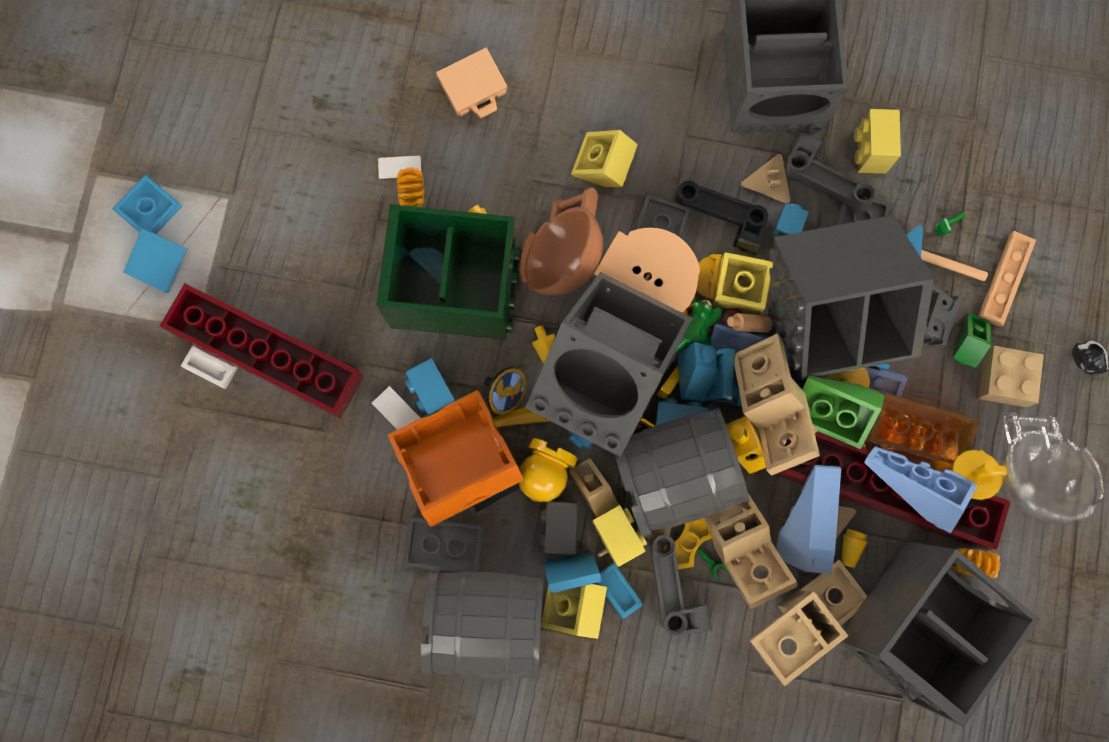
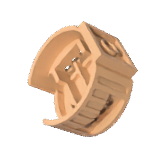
M641 228L630 231L628 236L620 231L617 233L594 272L593 281L602 272L683 313L694 298L700 269L695 254L680 237L659 228ZM637 266L641 269V272L634 274L632 269ZM656 279L662 280L663 285L661 287L655 286L654 281Z

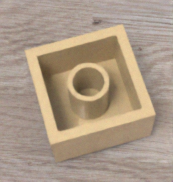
M999 346L989 348L981 363L977 399L1025 408L1039 403L1044 355Z

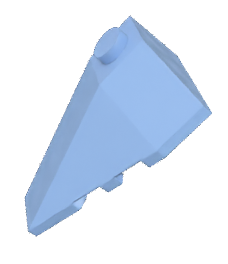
M878 447L872 449L864 462L921 516L936 527L944 529L949 533L953 531L978 485L947 469L943 472L930 469V464L921 461L920 465L909 462L903 455Z
M813 466L801 489L800 497L795 506H792L785 525L778 532L776 550L783 561L805 572L827 574L832 572L836 545L841 478L840 467Z

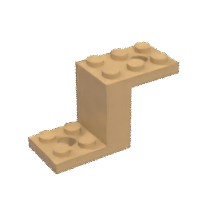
M836 560L833 562L831 574L819 573L779 604L778 607L783 614L752 637L749 642L780 683L786 686L848 637L841 625L854 616L868 596L841 561ZM833 588L837 589L841 595L837 603H832L828 599V593ZM789 638L794 642L795 648L791 654L786 655L781 650V643Z

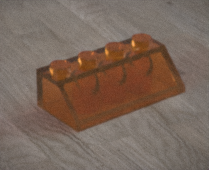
M875 389V391L885 396L882 409L868 434L869 442L953 465L955 459L963 452L971 450L980 420L967 414Z

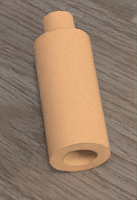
M736 313L727 320L728 326L732 327L735 331L768 333L772 328V320L766 315Z

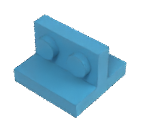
M724 348L716 350L717 371L702 404L715 402L738 406L739 387L734 365V349Z

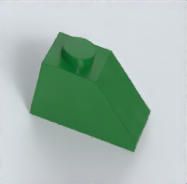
M967 313L953 345V358L962 365H970L977 368L992 346L991 325L989 321Z

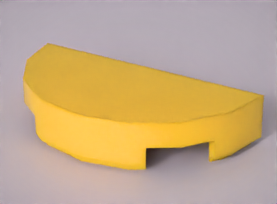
M712 254L698 263L700 273L698 274L696 292L703 299L710 302L714 299L722 254Z
M679 364L657 393L658 397L667 399L678 383Z

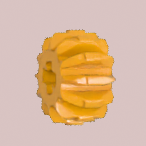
M413 167L400 169L397 174L400 205L422 207L425 202L422 171L420 168Z
M962 547L957 549L991 579L998 576L1000 556L997 553ZM955 563L954 570L957 573L974 576Z

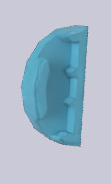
M431 247L415 248L410 251L409 257L441 285L443 254Z

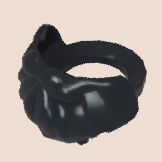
M1094 340L1085 341L1083 344L1075 343L1072 356L1078 368L1089 375L1103 374L1109 370V355L1101 343ZM1094 345L1098 347L1101 351L1088 348V346Z

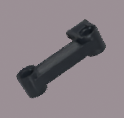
M688 180L680 184L676 194V202L678 204L740 226L732 247L756 255L768 220V211L765 207L753 205L699 186L693 181ZM685 190L690 191L694 197L690 199L685 198L682 192ZM750 215H758L761 219V222H753L750 218Z

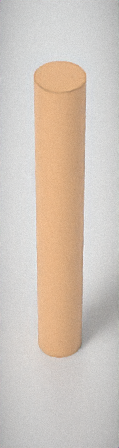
M921 250V259L923 261L981 281H985L988 276V272Z

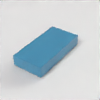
M614 562L599 572L601 581L597 582V584L607 587L606 597L622 619L643 605Z

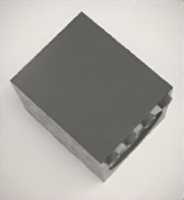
M840 0L731 1L723 26L731 133H738L740 135H747L752 132L770 134L775 131L794 133L799 130L817 132L824 129L849 89Z
M600 272L561 323L525 408L621 457L669 366L692 317Z
M907 542L843 629L848 637L841 641L840 644L913 704L965 727L1040 618L957 549L925 545L921 542ZM953 562L988 585L1009 607L993 601L983 592L970 586L971 582L964 576L956 575L951 570Z

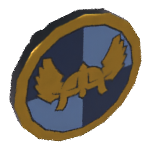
M509 367L501 370L494 378L487 377L484 384L489 387L487 390L488 407L499 415L509 414L518 407L525 395L527 384L525 375L521 370Z

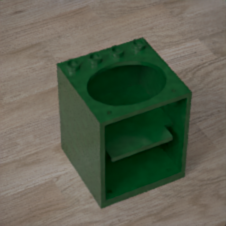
M390 204L376 306L390 328L506 340L507 333H512L513 319L509 318L510 309L514 310L516 295H512V286H517L518 272L514 271L515 263H519L521 248H517L514 217ZM431 247L443 254L441 285L409 257L410 251L415 248Z

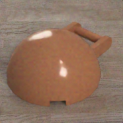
M594 188L585 189L582 194L570 199L555 201L552 206L550 221L544 223L536 234L530 232L519 259L520 279L527 284L528 289L544 295H564L580 289L593 277L602 260L604 247L601 228L595 219L598 194Z

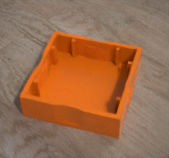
M478 390L446 405L440 411L428 417L420 418L388 434L398 461L408 476L409 486L418 507L430 527L523 481L517 464L503 437L500 435Z

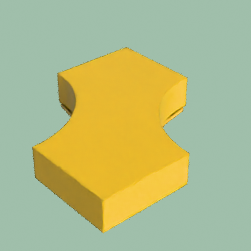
M703 518L685 523L681 535L674 541L678 569L694 567V556L698 547L704 541L712 539V533Z

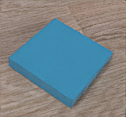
M145 174L112 209L139 233L141 228L157 234L183 206Z
M141 228L123 273L165 293H169L188 248Z
M593 551L543 562L550 593L601 581Z

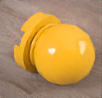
M533 438L528 447L533 451V455L527 457L519 467L523 477V481L519 482V487L532 501L549 502L559 497L565 489L568 479L566 468H574L577 457L561 448H558L557 452L546 446L548 442Z

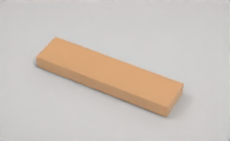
M1016 231L1010 233L978 317L999 327L1004 325L1036 242L1035 239Z

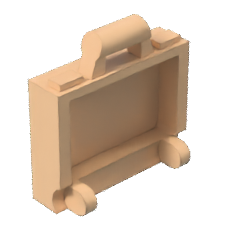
M487 47L436 72L437 78L457 116H463L469 113L471 109L481 119L497 111L495 97H500L506 94L507 85ZM488 100L491 102L480 109L477 108L478 105Z

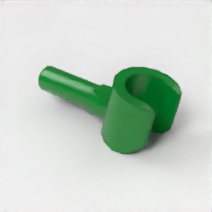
M960 212L952 218H945L940 223H937L935 228L938 236L952 232L950 225L964 218L965 213Z
M701 547L696 551L710 566L712 576L721 579L716 574V569L720 566L728 573L724 564L715 562Z

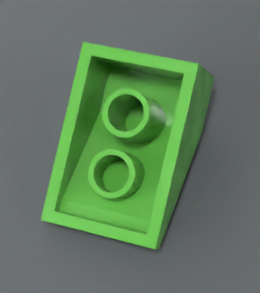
M809 375L802 390L806 395L814 427L821 433L861 449L882 409L885 395L859 384Z

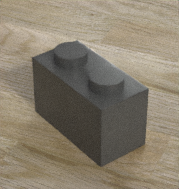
M547 502V508H541V523H546V532L540 533V548H545V554L575 555L577 503Z

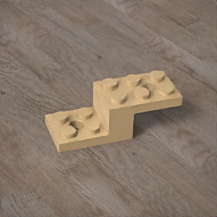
M778 333L735 353L734 365L743 413L759 429L767 472L770 475H774L820 456L806 395L791 378L783 340ZM765 362V365L759 369L760 364ZM793 437L792 442L788 446H784L786 440Z
M749 495L750 501L705 517L703 520L712 533L716 552L750 609L796 588L797 581L772 544L769 525ZM763 570L768 573V576L765 579H757L754 574L757 571Z

